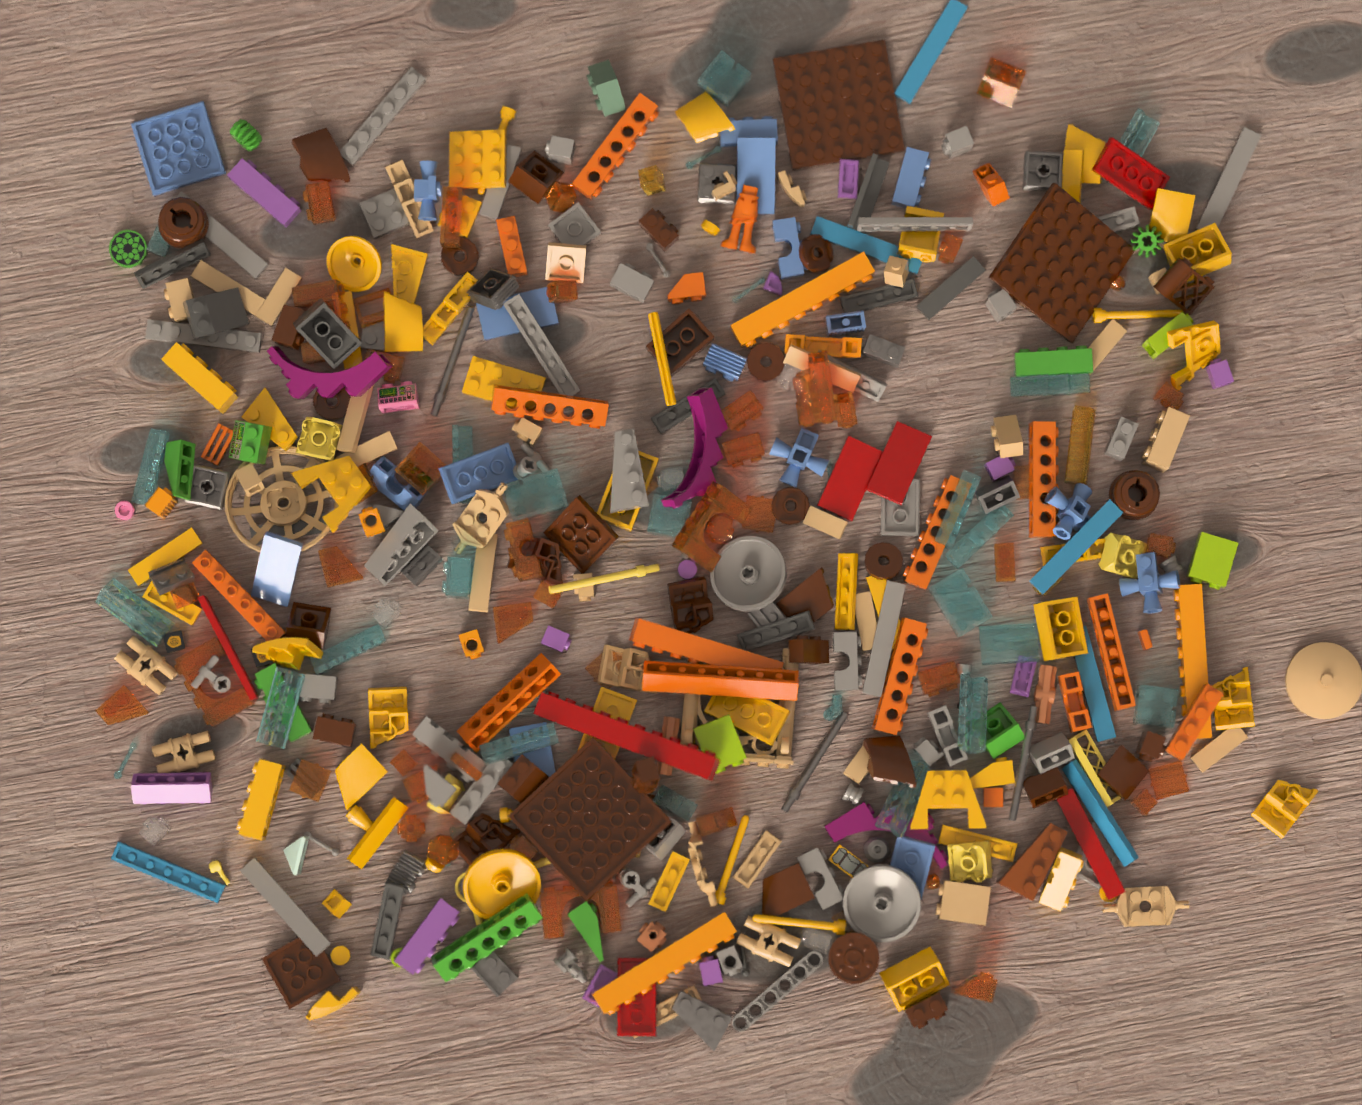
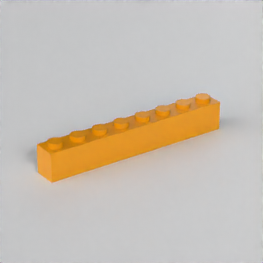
M862 252L730 325V329L741 348L744 346L748 348L757 343L756 339L760 337L764 339L772 335V330L778 327L779 329L787 327L792 319L796 318V320L803 318L807 315L805 312L810 309L815 311L823 306V302L827 300L832 302L839 298V293L852 291L859 282L862 281L864 284L873 279L872 275H874L875 270L866 254Z
M1202 584L1180 585V589L1173 590L1174 601H1177L1175 620H1178L1179 628H1176V639L1180 640V647H1177L1178 659H1181L1178 673L1179 678H1182V686H1180V697H1183L1184 705H1181L1182 716H1185L1203 685L1208 684ZM1211 716L1196 739L1212 738Z
M723 912L597 990L592 996L603 1014L608 1012L611 1015L619 1010L618 1005L625 1002L627 1005L635 1000L634 995L637 993L645 994L652 989L651 985L655 982L661 984L669 979L667 975L674 971L677 974L685 969L684 964L691 961L693 964L702 958L700 954L707 951L709 954L717 949L719 942L724 941V943L732 940L735 938L733 934L737 931L726 913Z

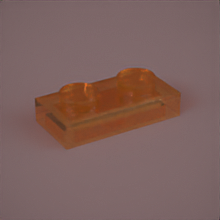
M994 544L996 582L1016 581L1014 544Z

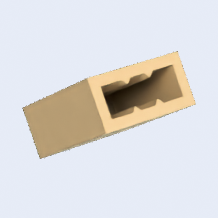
M943 880V884H939L938 895L941 896V901L936 905L935 914L939 915L938 919L986 926L991 887Z

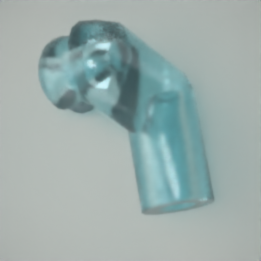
M832 695L833 705L824 711V719L832 721L842 713V695Z

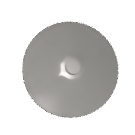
M743 536L728 542L716 554L710 570L711 585L718 598L728 607L738 611H756L771 604L782 592L787 578L786 562L779 549L767 539L758 536Z
M873 865L862 869L850 880L844 893L843 909L849 925L855 932L866 935L875 942H890L905 936L914 927L921 910V896L916 883L903 870L890 865Z

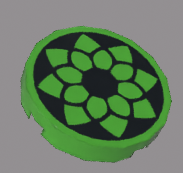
M124 230L114 235L110 241L109 252L116 264L124 268H133L143 263L147 257L148 247L141 234L132 230Z

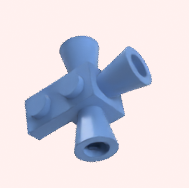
M420 161L422 179H414L415 202H422L418 219L434 221L437 220L434 204L438 202L439 197H442V185L436 177L438 162Z
M801 428L793 448L776 437L769 455L787 458V464H789L779 479L781 482L797 487L800 470L804 471L805 467H808L819 476H823L829 460L810 456L819 437L818 434Z
M1082 483L1075 484L1073 495L1069 499L1063 495L1058 487H1054L1047 494L1045 502L1059 509L1056 516L1061 520L1053 529V533L1058 538L1070 539L1072 529L1078 532L1092 518L1087 514L1091 506L1086 503V500L1092 494L1091 488Z
M1155 552L1137 554L1138 579L1120 578L1121 595L1124 597L1139 591L1145 597L1143 613L1161 612L1162 607L1158 595L1163 594L1162 588L1180 589L1178 570L1160 575L1158 573Z

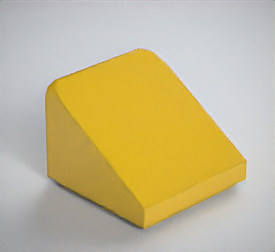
M336 889L322 902L337 918H341L352 905Z

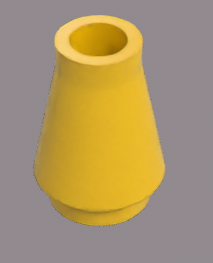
M356 804L345 815L348 821L366 832L373 824L362 807H358Z

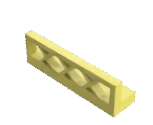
M1087 729L1068 739L1074 756L1105 805L1109 807L1114 802L1120 800V796L1110 799L1106 792L1109 785L1101 782L1097 776L1098 769H1102L1099 767V764L1101 763L1104 767L1106 762ZM1083 735L1088 740L1087 749L1081 748L1077 741ZM1088 752L1096 754L1098 757L1096 766L1090 764L1087 758Z

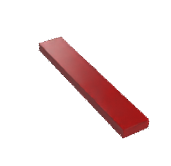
M205 595L198 597L200 605L250 700L258 699L259 696L208 598Z
M1073 788L1068 790L1069 794L1056 800L1107 899L1111 900L1126 891Z

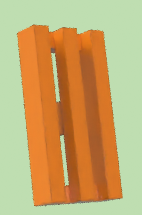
M218 423L201 458L219 466L232 442L233 430ZM222 429L223 432H222L221 436L219 437V439H218V441H217V443H216V445H215V447H214L212 453H211L210 456L208 457L207 455H208V453H209V451H210V449H211L213 443L215 442V440H216V438H217V436H218L220 430ZM227 432L230 433V435H229L227 441L225 442V444H224V446H223V448H222V450H221L219 456L217 457L216 460H214L213 458H214L215 454L217 453V451H218V449H219V447H220V445H221L223 439L225 438Z

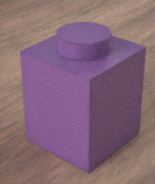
M1221 358L1210 361V365L1206 367L1213 389L1234 382L1227 360L1221 361Z
M999 456L985 463L984 466L992 482L1012 473L1015 470L1014 466L1016 464L1012 457L1000 458Z
M548 625L541 644L563 653L564 649L568 650L572 640L569 639L570 634Z
M713 956L702 958L703 962H699L703 985L723 982L718 958L714 959Z

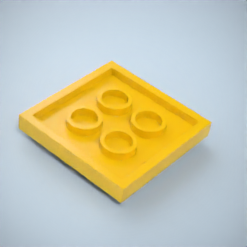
M507 131L449 132V188L506 187Z

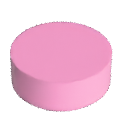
M120 501L116 505L115 514L121 520H129L134 516L135 508L132 503Z

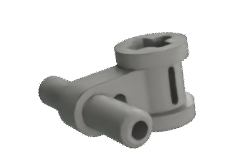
M526 442L521 445L522 450L529 457H524L520 463L513 467V474L517 479L525 480L529 477V474L536 471L537 466L544 474L551 471L538 452H535Z
M214 654L206 665L199 669L198 672L200 673L193 680L191 686L197 689L202 681L208 678V683L217 692L224 693L229 690L231 686L230 679L220 671H211L219 661L218 656Z
M624 868L618 874L620 883L627 888H633L635 891L625 901L628 907L634 905L640 898L643 899L648 894L647 891L657 883V880L651 877L641 886L639 884V875L630 868Z
M567 947L565 949L566 952L553 961L564 973L568 971L575 980L585 983L587 977L577 964L579 959Z

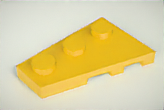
M391 244L394 296L415 304L428 254Z
M266 388L261 391L242 415V418L249 423L272 427L270 440L286 452L298 438Z

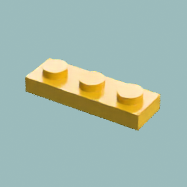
M152 581L142 596L192 626L203 610L172 591L159 595Z
M672 851L648 903L649 905L666 912L690 859Z

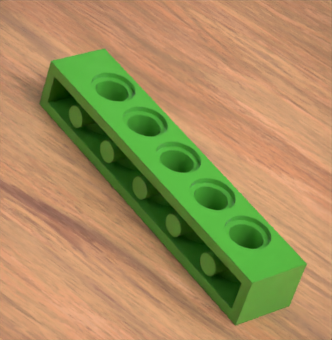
M526 893L431 957L432 964L445 982L453 980L465 969L473 967L480 959L488 957L498 947L505 946L513 937L520 936L528 927L539 923L540 919L543 918L541 912L528 893ZM518 916H524L522 919H516ZM507 926V929L500 930L502 927ZM492 937L490 940L484 941L485 938ZM470 948H475L474 951H468ZM453 959H459L457 962H451Z

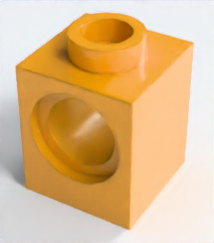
M373 506L363 509L362 513L358 514L367 538L386 531L377 508L373 509ZM370 516H374L377 519L376 524L373 526H368L366 523L367 518Z
M475 629L460 634L459 638L465 657H470L471 660L482 657L481 653L485 651L478 630ZM471 640H475L478 644L477 648L473 651L467 648V643Z

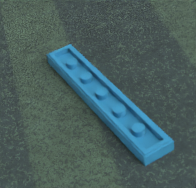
M957 0L949 1L895 91V96L911 104L968 6Z
M817 216L810 234L821 235L823 239L858 253L864 252L866 256L887 263L889 256L908 260L909 272L918 274L922 263L917 258L907 259L897 255L898 246L819 216Z
M1109 499L1029 582L1044 594L1123 512Z
M1083 626L1088 653L1074 656L1080 674L1097 742L1115 738L1116 734L1087 626Z
M1077 759L1062 768L1122 865L1126 867L1138 859L1137 853Z
M118 841L111 860L216 903H219L226 886Z

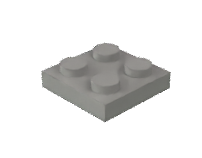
M395 189L359 203L374 239L409 225Z
M579 202L548 224L562 244L586 245L601 234L599 228Z

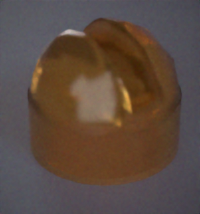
M1118 274L1116 280L1109 285L1115 291H1121L1126 284L1125 280Z
M936 873L927 876V889L934 890L939 888L940 880Z

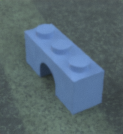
M795 217L773 220L772 227L775 242H786L792 249L788 256L778 258L781 279L804 276V271L807 268L802 264L799 257V246L802 240L799 241L798 233H801L800 222H796Z
M385 456L381 457L369 471L366 480L402 510L405 511L410 503L417 508L426 496L427 490L421 494L420 491L424 489L423 487L418 490L417 487H413L410 483L407 486L400 484L395 477L398 467Z

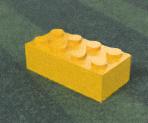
M176 342L161 360L217 410L224 414L237 400L238 396L235 394L237 390L227 381L222 383L221 380L223 378L212 368L209 371L207 369L208 365L199 356L194 358L192 356L194 353L184 343L180 346Z
M638 451L647 493L659 458ZM611 474L597 514L606 523L632 532L641 508L616 513L610 512Z
M259 759V762H255L252 772L255 774L254 780L249 782L247 792H250L249 798L244 800L242 811H245L242 819H239L237 824L239 835L266 840L286 768L285 765Z

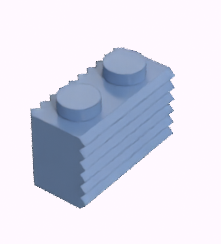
M864 310L825 316L827 336L852 334L857 331L859 333L861 331L864 332L866 329Z
M712 343L703 366L706 367L705 370L712 374H716V372L723 375L722 378L733 382L734 380H739L747 358Z

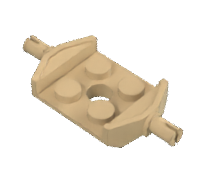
M501 482L494 492L485 489L476 490L475 496L461 516L452 524L460 538V542L454 549L455 552L457 551V554H461L466 545L484 548L509 514L508 506L502 499V494L508 488L505 483ZM481 512L485 513L487 516V521L485 523H482L479 520V515Z
M696 821L688 823L692 834L688 841V851L697 884L701 891L708 895L710 907L718 905L713 881L705 883V879H708L705 867L701 868L700 861L703 860L700 849H696V846L703 844Z
M1168 886L1124 888L1126 892L1118 896L1116 903L1102 904V908H1108L1102 909L1103 913H1117L1124 927L1170 925L1177 909H1189V905H1183L1189 904V900H1175ZM1142 901H1147L1150 904V909L1147 912H1143L1140 909Z

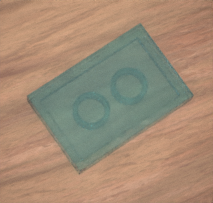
M1036 623L979 626L982 665L1040 661Z

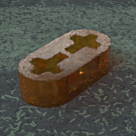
M456 751L450 757L452 762L477 782L483 776L482 772Z

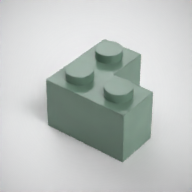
M609 59L588 66L589 74L586 76L593 95L598 97L595 100L598 111L602 110L604 116L626 110L619 83Z

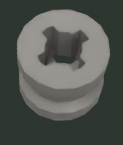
M1175 555L1159 564V567L1164 570V574L1183 569L1181 565H1178Z
M850 782L842 800H849L852 805L856 806L864 789L857 788Z

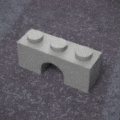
M833 632V653H844L849 659V665L845 670L834 671V691L858 690V686H862V675L858 674V667H861V655H857V648L861 647V638L857 636V632Z
M945 705L928 712L927 716L944 753L948 767L967 760L968 757L955 732L947 706Z
M816 847L796 857L804 875L816 871L824 878L823 886L814 892L822 910L843 900L842 895H844V891L840 884L836 885L833 879L836 875L832 867H827L825 863L827 857L823 849L819 850Z

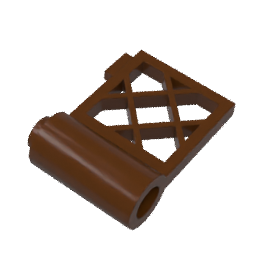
M1178 257L1153 287L1190 316L1215 288L1213 286L1214 281L1207 275L1202 277L1191 268L1193 264L1187 258L1181 259ZM1192 274L1195 275L1194 282L1187 284V280L1190 278V276ZM1206 284L1207 287L1198 293V286ZM1194 287L1193 294L1186 295V290ZM1182 290L1181 297L1173 298L1177 291ZM1193 299L1192 304L1186 308V300Z

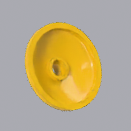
M345 236L337 240L328 251L326 260L328 272L333 281L341 288L352 292H361L371 288L378 281L382 271L381 257L373 244L366 239L358 236ZM356 258H359L361 263L357 262Z

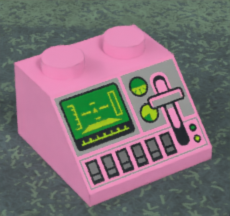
M412 381L401 382V386L384 384L382 388H378V406L381 413L420 409L417 385L412 384Z

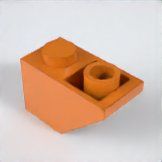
M990 163L972 171L986 199L993 207L1010 199L1004 180Z
M703 272L684 274L667 295L668 302L682 304L684 303L683 300L691 299V302L702 301V298H706Z

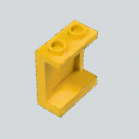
M907 206L904 217H944V213ZM901 231L897 255L907 259L917 258L923 262H934L937 255L940 231Z

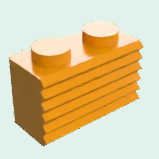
M158 487L145 506L161 518L166 519V516H168V513H171L170 510H173L178 501L168 488L161 489Z

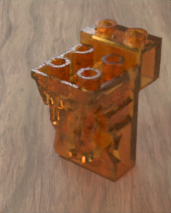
M827 351L809 353V369L796 373L795 377L792 378L796 391V409L799 426L810 427L814 423L820 422L822 424L833 423V420H837L838 427H853L857 424L852 392L833 394Z

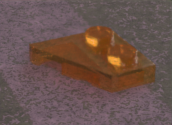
M125 685L95 710L107 725L150 713Z

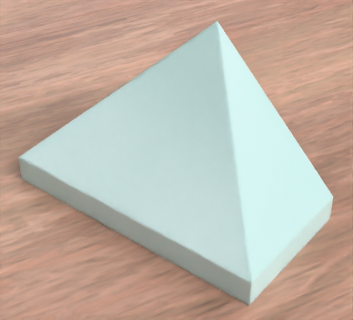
M303 836L283 849L293 875L301 874L310 836Z

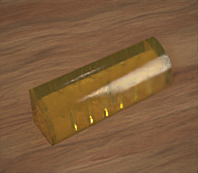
M1077 405L1073 407L1064 483H1082L1087 485L1096 410L1093 408Z

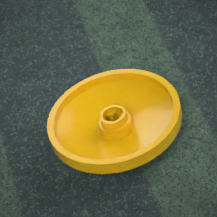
M497 849L482 854L468 867L463 880V892L468 906L475 914L486 920L526 893L536 904L541 891L539 872L533 861L526 855L510 849Z

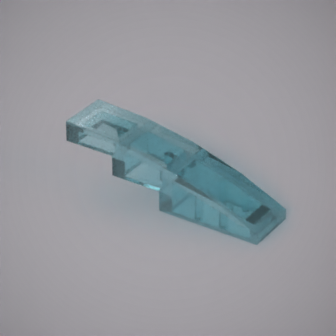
M1089 373L1010 377L1011 397L1091 393Z
M1005 505L989 512L944 556L957 569L960 568L1014 515Z

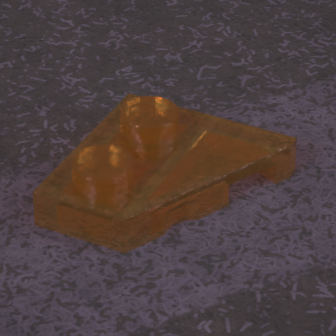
M337 546L318 550L327 588L363 580L361 573L355 569L353 564Z
M531 602L493 606L498 644L534 621Z

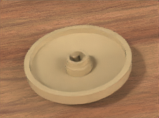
M1329 642L1314 643L1299 650L1289 662L1285 674V687L1293 705L1305 715L1317 719L1336 718L1348 712L1358 701L1362 692V670L1356 658L1344 647Z

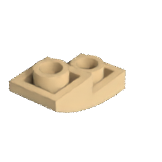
M785 170L778 172L777 177L786 194L800 208L804 207V201L807 200L804 190H800L799 185L791 188L793 181L790 174L787 175Z
M810 506L803 524L841 539L848 522Z
M864 746L861 747L843 773L858 785L869 773L867 770L869 755Z

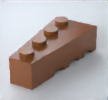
M1048 823L997 883L1033 901L1068 831Z

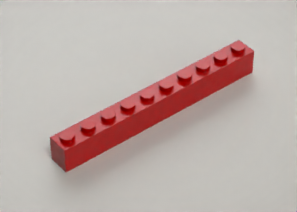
M549 691L548 694L541 692L533 714L648 758L654 756L656 761L713 782L721 761L716 757V753L705 750V753L698 751L699 747L693 744L682 745L680 744L681 740L670 736L668 740L663 738L664 734L653 730L650 733L645 731L646 727L635 723V726L628 725L629 721L618 717L615 720L610 718L611 714L600 711V713L593 712L594 708L583 704L580 707L576 705L577 701L566 698L564 701L559 699V695Z

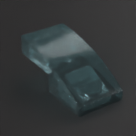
M661 785L653 800L656 804L688 822L698 804L664 785Z

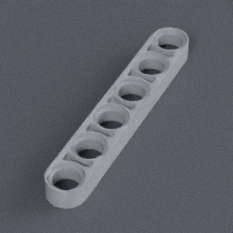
M818 951L807 953L734 1016L732 1020L734 1029L740 1032L747 1030L822 965V954ZM810 955H819L820 962L817 965L810 964ZM799 966L805 969V975L801 978L796 977L794 974L795 968ZM787 979L790 981L791 985L788 990H782L779 987L781 980ZM767 992L775 993L776 999L774 1002L768 1003L765 1001V994ZM754 1004L761 1007V1013L756 1016L750 1013V1007ZM738 1017L746 1019L745 1027L738 1028L735 1025Z

